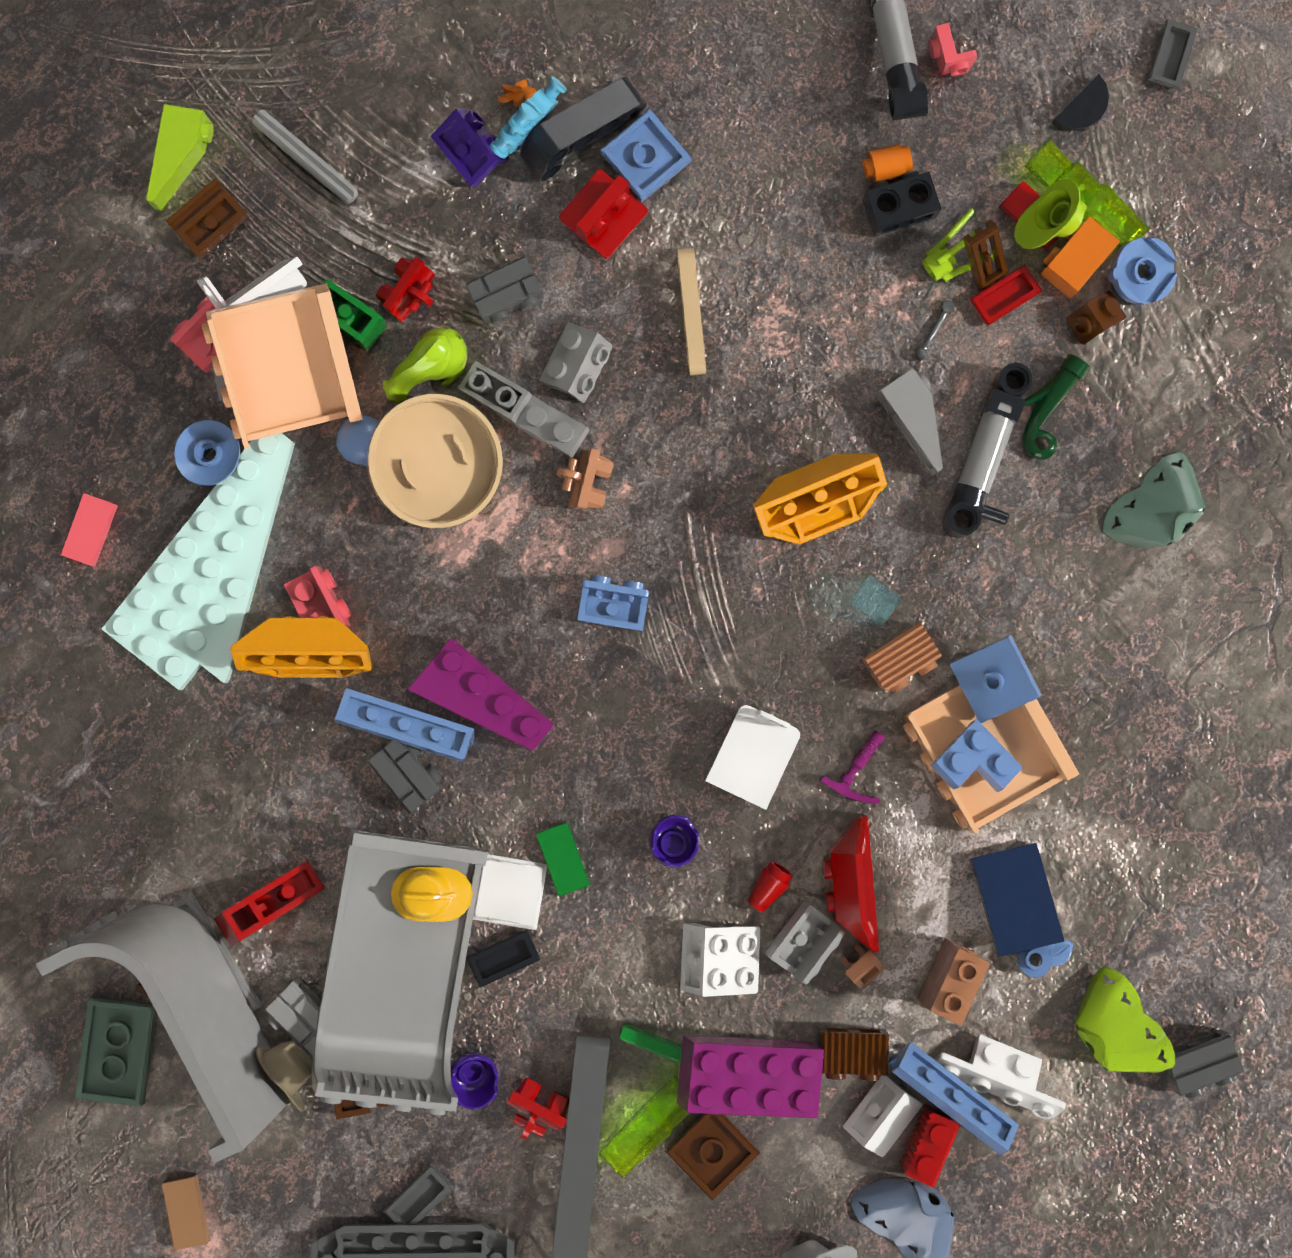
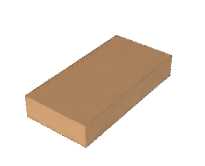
M198 1174L165 1180L162 1183L174 1251L208 1244L210 1236Z

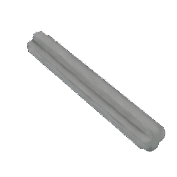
M261 109L253 116L252 123L256 128L345 204L349 205L357 198L359 193L352 184L265 110Z

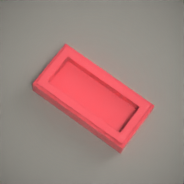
M84 493L61 555L95 567L118 505Z

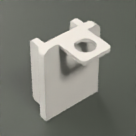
M298 257L279 262L226 301H224L206 276L197 280V283L215 306V309L296 291L307 286L306 280L297 269L303 265Z
M748 705L740 707L705 781L766 810L800 739L799 730L762 710H757Z

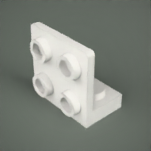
M683 923L680 990L702 997L756 994L758 992L760 927H710L697 923Z

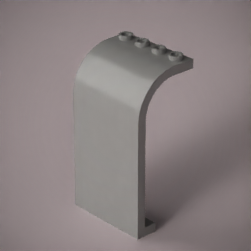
M351 829L314 1042L312 1086L315 1097H320V1101L329 1104H340L341 1100L355 1101L357 1106L365 1108H375L377 1103L388 1104L391 1109L402 1112H409L412 1107L425 1108V1112L432 1115H445L446 1111L456 1112L458 1096L451 1083V1048L482 865L486 866L488 852L483 848ZM447 867L456 869L467 877L472 887L473 896L469 908L455 920L445 922L414 921L400 915L393 906L391 898L393 882L399 874L409 868Z
M163 904L139 906L119 916L113 911L46 949L48 957L36 963L41 975L44 976L74 960L84 957H101L121 964L139 980L222 1135L208 1150L214 1163L244 1150L291 1102L286 1093L270 1079L258 1061L256 1049L264 1047L269 1050L271 1046L217 943L207 928L186 911Z

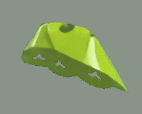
M1102 966L1092 977L1082 997L1075 1022L1079 1038L1100 1065L1109 1072L1159 1073L1173 1068L1175 1065V1053L1172 1043L1161 1026L1143 1013L1140 997L1133 985L1118 971ZM1104 975H1106L1109 980H1114L1116 983L1105 984ZM1123 992L1126 993V999L1131 1002V1005L1121 1001ZM1148 1028L1150 1030V1034L1155 1036L1156 1039H1147V1033L1145 1029ZM1161 1050H1164L1163 1057L1166 1059V1063L1157 1059Z

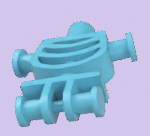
M551 76L549 86L546 89L538 90L530 99L528 98L522 103L519 110L511 116L508 124L500 130L499 135L495 139L496 141H492L490 144L491 150L497 156L506 158L509 153L518 152L521 145L525 143L528 134L553 112V109L559 103L555 100L561 92L565 93L567 91L566 87L558 79Z

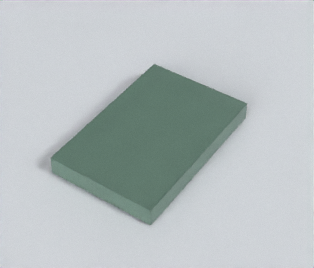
M90 996L88 998L75 1099L143 1106L145 1104L157 1013L152 1003Z

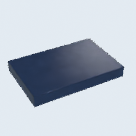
M1037 843L970 859L997 957L1064 942Z

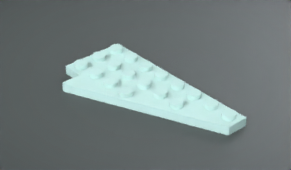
M282 433L251 440L249 448L244 449L240 454V459L234 472L226 480L216 484L102 627L104 632L178 690L185 688L201 666L223 683H228L234 667V661L230 652L231 645L242 638L295 443Z

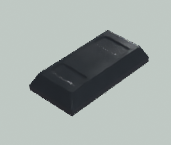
M527 929L466 957L480 988L541 960Z

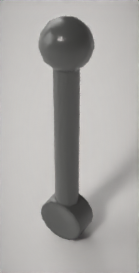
M946 300L941 305L942 312L921 348L915 350L914 356L917 360L922 361L926 359L927 349L946 316L955 309V304L952 301Z

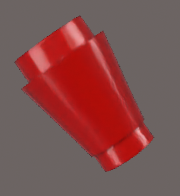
M771 861L768 866L764 865L751 892V896L747 900L748 903L758 911L764 912L791 886L789 882L793 877L791 872L775 861Z

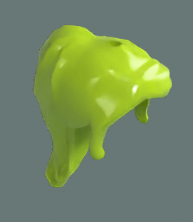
M440 327L427 331L419 339L408 357L396 367L388 381L383 380L382 388L385 391L386 398L389 401L400 404L402 401L407 400L408 392L417 384L428 380L437 381L447 378L441 384L445 388L457 380L465 371L467 362V346L460 333L450 328Z

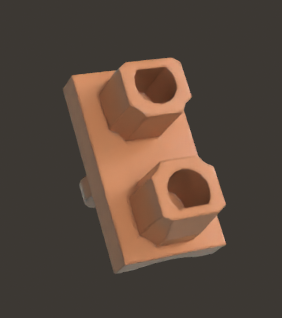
M593 448L581 450L579 460L569 458L567 469L557 468L556 476L564 478L562 490L571 492L569 508L576 510L603 508L606 491L592 488L595 476L609 479L614 462L600 456V450Z

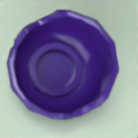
M670 815L659 820L652 828L649 837L650 850L653 856L664 866L681 867L691 862L698 852L699 832L689 821V818Z
M477 1052L462 1055L451 1065V1083L458 1096L457 1104L470 1110L483 1108L497 1096L499 1073L493 1060L487 1055Z

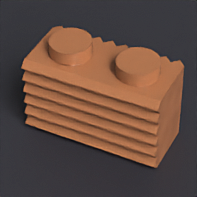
M919 622L862 657L861 660L880 690L886 692L890 689L894 694L910 684L907 678L919 672L920 676H923L936 668L938 665L935 660L942 655L922 623Z

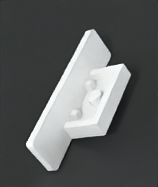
M981 1034L975 1039L970 1063L943 1052L934 1058L952 1074L970 1085L976 1092L990 1093L998 1096L1008 1105H1020L1032 1110V1113L1037 1117L1044 1119L1055 1118L1065 1110V1102L1036 1091L1042 1059Z

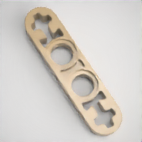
M694 247L677 249V261L689 376L706 374V360Z

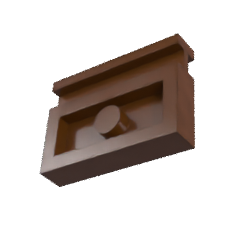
M215 178L170 216L166 222L193 253L201 259L249 216Z

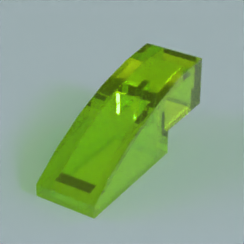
M676 1075L663 1085L600 1151L599 1155L622 1179L671 1134L672 1129L690 1114L676 1103L679 1081Z

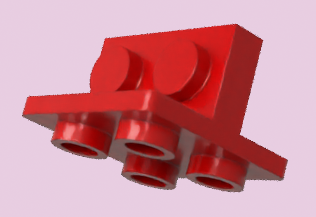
M599 169L559 214V220L603 258L609 259L648 214V208L630 194L629 182L618 175L614 180L602 169Z

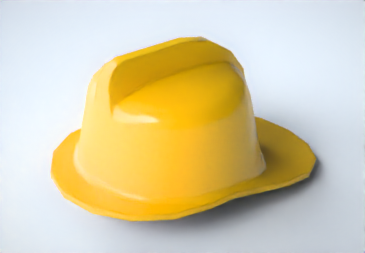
M447 867L409 868L399 874L393 882L391 890L392 904L397 912L406 919L414 921L445 922L455 920L466 912L473 896L472 887L467 877L458 870Z

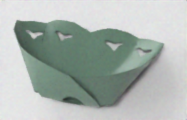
M1179 452L1163 457L1147 472L1140 488L1121 496L1109 508L1106 514L1103 533L1117 542L1139 548L1168 546L1173 542H1179L1206 509L1193 467L1185 454ZM1180 460H1183L1181 468L1178 466L1171 465L1172 463H1178ZM1162 472L1164 481H1158L1154 483V480L1159 478V475ZM1133 500H1136L1134 508H1124V506L1130 505ZM1118 516L1121 526L1112 529V526L1116 523L1115 518Z

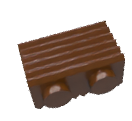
M819 1027L818 1046L824 1049L822 1074H826V1078L843 1080L846 1079V1074L859 1075L861 1080L877 1081L879 1080V1075H888L889 1034L885 1029Z

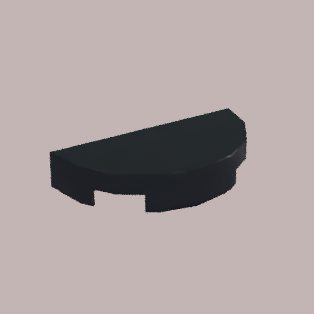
M1100 74L1053 120V125L1064 131H1067V129L1084 131L1098 123L1105 113L1109 101L1107 84Z

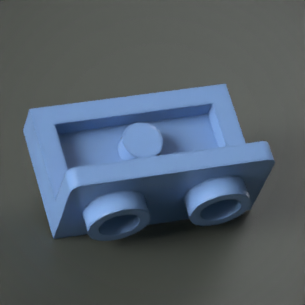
M591 575L590 581L583 580L577 621L643 632L649 590L643 589V583L624 581L623 586L610 584L611 578Z

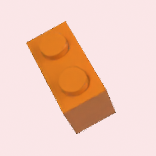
M1089 217L1080 225L1073 234L1065 237L1068 242L1062 249L1055 246L1043 260L1048 266L1042 271L1041 275L1069 299L1082 288L1121 242L1092 217Z

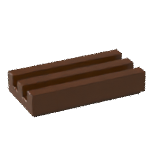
M992 220L985 223L986 229L983 230L980 227L975 229V236L971 237L967 234L963 237L974 283L981 290L1008 273L998 226ZM988 238L990 241L992 254L996 266L995 272H993L991 264L992 259L991 255L988 252V247L986 243V239Z

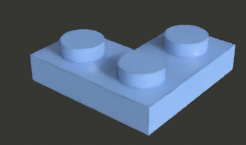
M978 719L972 721L930 765L953 790L959 788L976 770L996 792L1003 790L1023 768Z

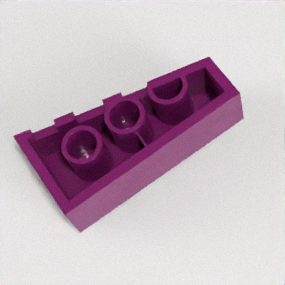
M452 638L408 688L409 691L532 751L538 747L556 725L458 641Z

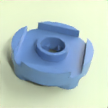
M1151 237L1137 238L1126 242L1117 250L1112 259L1111 267L1108 270V280L1113 284L1118 295L1127 302L1136 305L1156 302L1167 296L1176 282L1177 272L1174 273L1173 262H1176L1171 248L1160 239ZM1146 263L1149 266L1146 270L1149 277L1140 278L1138 266Z

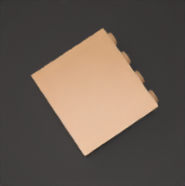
M327 283L206 312L207 323L201 324L207 344L214 343L217 355L211 356L216 376L223 375L226 387L220 389L225 408H233L236 419L230 420V425L235 440L242 439L244 449L249 448L248 441L344 417H348L350 423L363 420Z
M959 684L904 715L903 717L907 723L903 725V728L911 742L917 741L923 753L919 754L926 769L930 772L934 770L930 765L977 717ZM1037 699L981 723L1023 767L1003 790L996 792L976 770L959 788L953 790L934 770L940 780L936 783L940 794L945 801L950 799L956 808V811L952 814L962 830L967 828L969 832L974 834L979 832L978 828L1060 781H1069L1079 775L1077 768Z

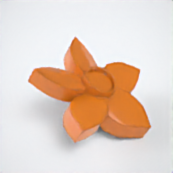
M526 79L518 81L515 86L502 84L505 94L498 97V102L504 103L513 100L514 106L520 107L524 100L530 99L537 90L529 87Z

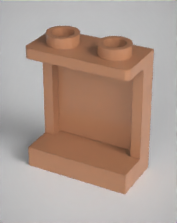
M945 938L917 998L930 1012L955 1024L962 1025L990 964L988 961L978 957L976 952Z

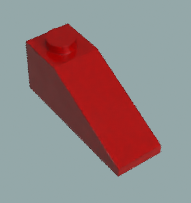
M307 860L221 912L214 920L230 947L325 888Z

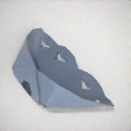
M886 1178L862 1187L851 1197V1206L859 1222L869 1227L878 1235L893 1240L906 1258L950 1257L954 1233V1214L946 1199L934 1187L909 1178ZM929 1193L939 1200V1205H933L929 1201ZM859 1202L869 1205L867 1215L864 1212V1207ZM884 1220L887 1228H884L882 1224L876 1223L875 1221ZM908 1245L918 1248V1256L915 1255L914 1250L910 1249Z

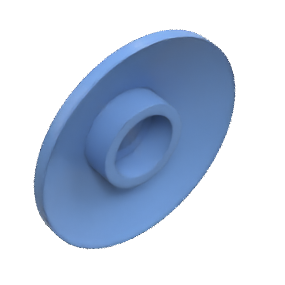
M214 420L195 422L180 434L174 450L175 463L180 473L195 484L204 486L218 484L226 480L238 465L240 459L238 439L235 440L232 430L221 422ZM215 450V458L208 461L207 453Z

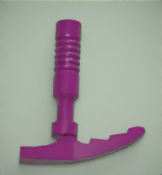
M874 730L870 739H868L862 750L853 759L852 766L846 774L843 773L840 777V782L832 781L824 775L819 780L850 799L865 803H880L879 798L874 796L868 797L864 794L860 795L855 790L851 791L849 786L854 782L853 777L859 770L864 768L885 737Z

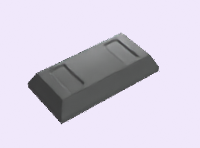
M1166 19L1147 81L1175 90L1180 89L1198 28Z
M431 1163L383 1212L395 1224H418L455 1187Z

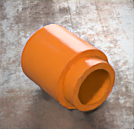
M900 144L867 151V158L862 160V166L866 179L871 178L875 184L880 181L897 179L908 172H912L913 160L908 145L900 146Z

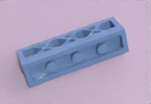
M348 688L345 689L335 716L336 723L464 763L469 747L472 748L475 739L474 728Z
M912 1042L891 1056L888 1065L893 1068L892 1072L999 1155L1008 1152L1019 1127L1018 1123Z

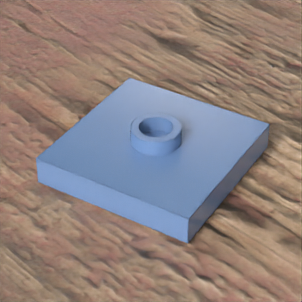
M651 109L646 111L600 149V155L617 175H620L629 182L630 190L641 203L692 162L689 154Z
M1011 635L950 663L980 723L1038 699L1042 695Z

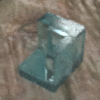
M869 575L862 582L863 585L851 600V604L866 614L870 622L877 627H881L888 620L902 598Z

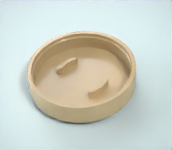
M425 394L398 404L379 422L368 446L367 470L376 496L393 515L419 527L446 528L459 525L473 518L490 502L498 488L502 475V449L493 426L473 405L450 395Z

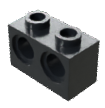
M913 171L901 176L900 181L888 184V181L877 182L869 187L862 200L874 237L935 219L942 209L930 172L919 174V171ZM918 191L923 195L924 201L920 203L914 202L910 199L908 193ZM882 200L888 201L892 205L893 211H881L877 206V202Z

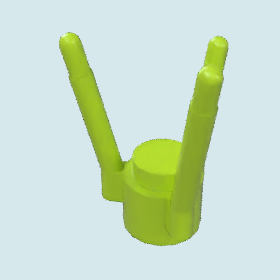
M969 209L944 237L925 253L926 257L922 260V264L934 281L937 282L942 278L946 283L953 277L971 270L969 263L953 269V266L957 264L953 255L965 247L963 239L950 249L947 247L942 248L974 214L973 209ZM974 231L969 234L971 237L975 236Z

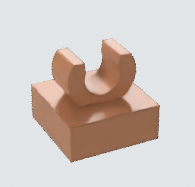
M856 945L854 949L860 955L859 960L856 963H850L843 957L841 962L848 969L845 974L862 991L886 967L870 950L866 952L861 946Z

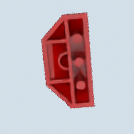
M861 814L853 819L827 850L828 859L822 860L824 879H830L831 892L825 893L827 913L832 912L833 918L872 952H879L869 820L867 815Z

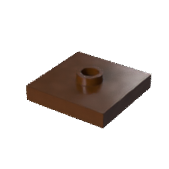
M700 1114L665 1148V1152L711 1200L721 1193L760 1154V1150L725 1114Z

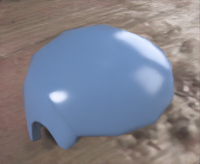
M362 415L363 420L351 423L349 419H346L337 432L336 447L347 461L367 467L368 446L372 434L380 421L366 415Z

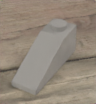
M912 368L881 389L876 397L929 473L934 476L943 469L933 396L929 391L931 385L924 374L921 372L917 374L914 368Z

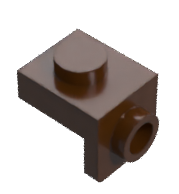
M1108 290L1070 314L1066 320L1081 344L1085 345L1101 333L1126 319L1127 316L1121 309L1119 302Z

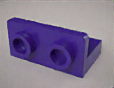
M455 109L430 137L471 187L478 186L498 164H506L510 158L508 156L501 158L491 150L490 144L492 141H496L497 137L490 135L484 127L485 121L476 111L472 109Z

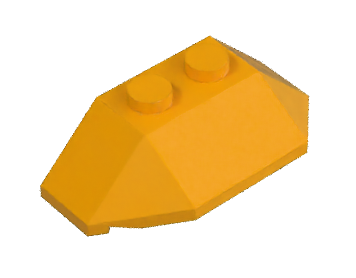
M833 454L774 479L753 504L764 536L775 537L801 545L862 519L874 503L879 492L883 491L886 487L887 482L877 454Z
M291 616L269 618L231 645L230 650L236 670L244 672L250 670L256 674L277 678H345L362 671L368 672L372 669L368 646L338 618L324 616L316 618H295Z

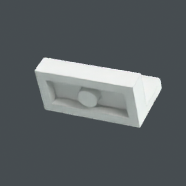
M881 1075L843 1125V1128L863 1147L884 1157L923 1104L904 1091L890 1077Z

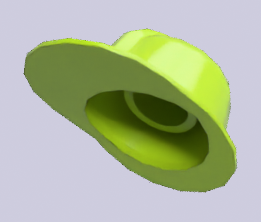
M1070 179L1057 181L1026 209L1015 226L1014 237L1017 244L1025 249H1034L1043 246L1053 237H1066L1073 234L1081 225L1084 212L1087 209L1086 204L1080 199L1078 185Z

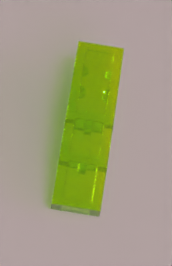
M1051 140L1045 141L1024 165L1047 189L1062 179H1070L1075 182L1080 190V199L1087 206L1083 221L1085 222L1089 217H1092L1121 241L1116 246L1117 248H1120L1128 241L1142 238L1150 229L1107 183L1100 184L1079 161L1072 163Z

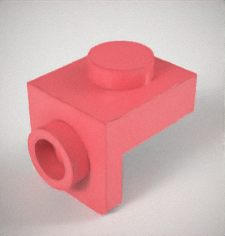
M949 23L935 27L931 39L928 40V48L931 58L937 61L940 76L951 73V76H959L967 73L977 58L976 50L957 54Z

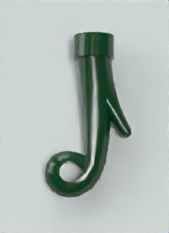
M1068 354L1055 376L1037 392L1024 399L1026 400L1024 406L1038 402L1027 422L1023 435L1024 447L1028 454L1035 459L1045 460L1052 457L1056 452L1057 440L1055 436L1047 431L1040 430V428L1077 382H1081L1090 370V366L1075 355ZM1035 439H1045L1048 443V448L1044 450L1039 449L1035 445Z

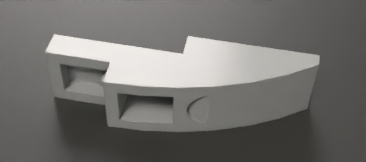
M477 361L474 362L458 388L461 392L512 425L573 458L590 431L585 425L532 396L529 391Z

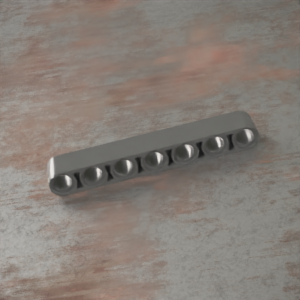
M577 1035L552 1258H586L610 1038Z

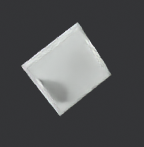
M488 854L486 866L482 865L473 920L537 930L547 864Z

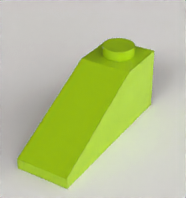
M168 104L163 106L146 201L155 210H163L205 154L207 143L212 141L213 124L203 110Z

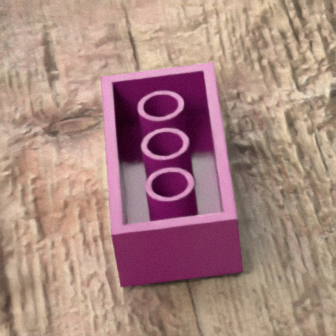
M683 1035L676 1103L687 1113L818 1118L824 1049L809 1041Z

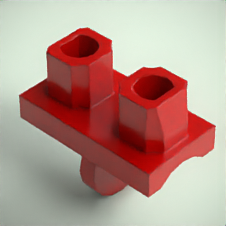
M403 257L400 258L394 267V273L400 278L396 286L392 287L386 283L376 293V297L383 303L382 306L402 323H404L411 311L414 313L417 311L421 303L430 308L434 302L427 294L433 287L430 282L436 274L425 265L424 261L417 257L413 261Z
M525 1078L516 1092L513 1091L506 1102V1104L529 1115V1118H526L516 1113L512 1121L523 1127L520 1138L524 1140L528 1138L530 1132L543 1137L547 1128L535 1123L536 1120L557 1131L563 1129L567 1121L564 1116L569 1103V1099L554 1092L546 1107L534 1102L541 1085L529 1078Z

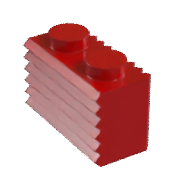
M925 1104L923 1105L924 1110L920 1111L921 1117L917 1118L919 1123H916V1129L912 1130L914 1135L909 1136L911 1141L907 1142L908 1148L904 1149L906 1153L902 1155L903 1160L899 1161L906 1176L930 1187H935L960 1124L942 1110Z

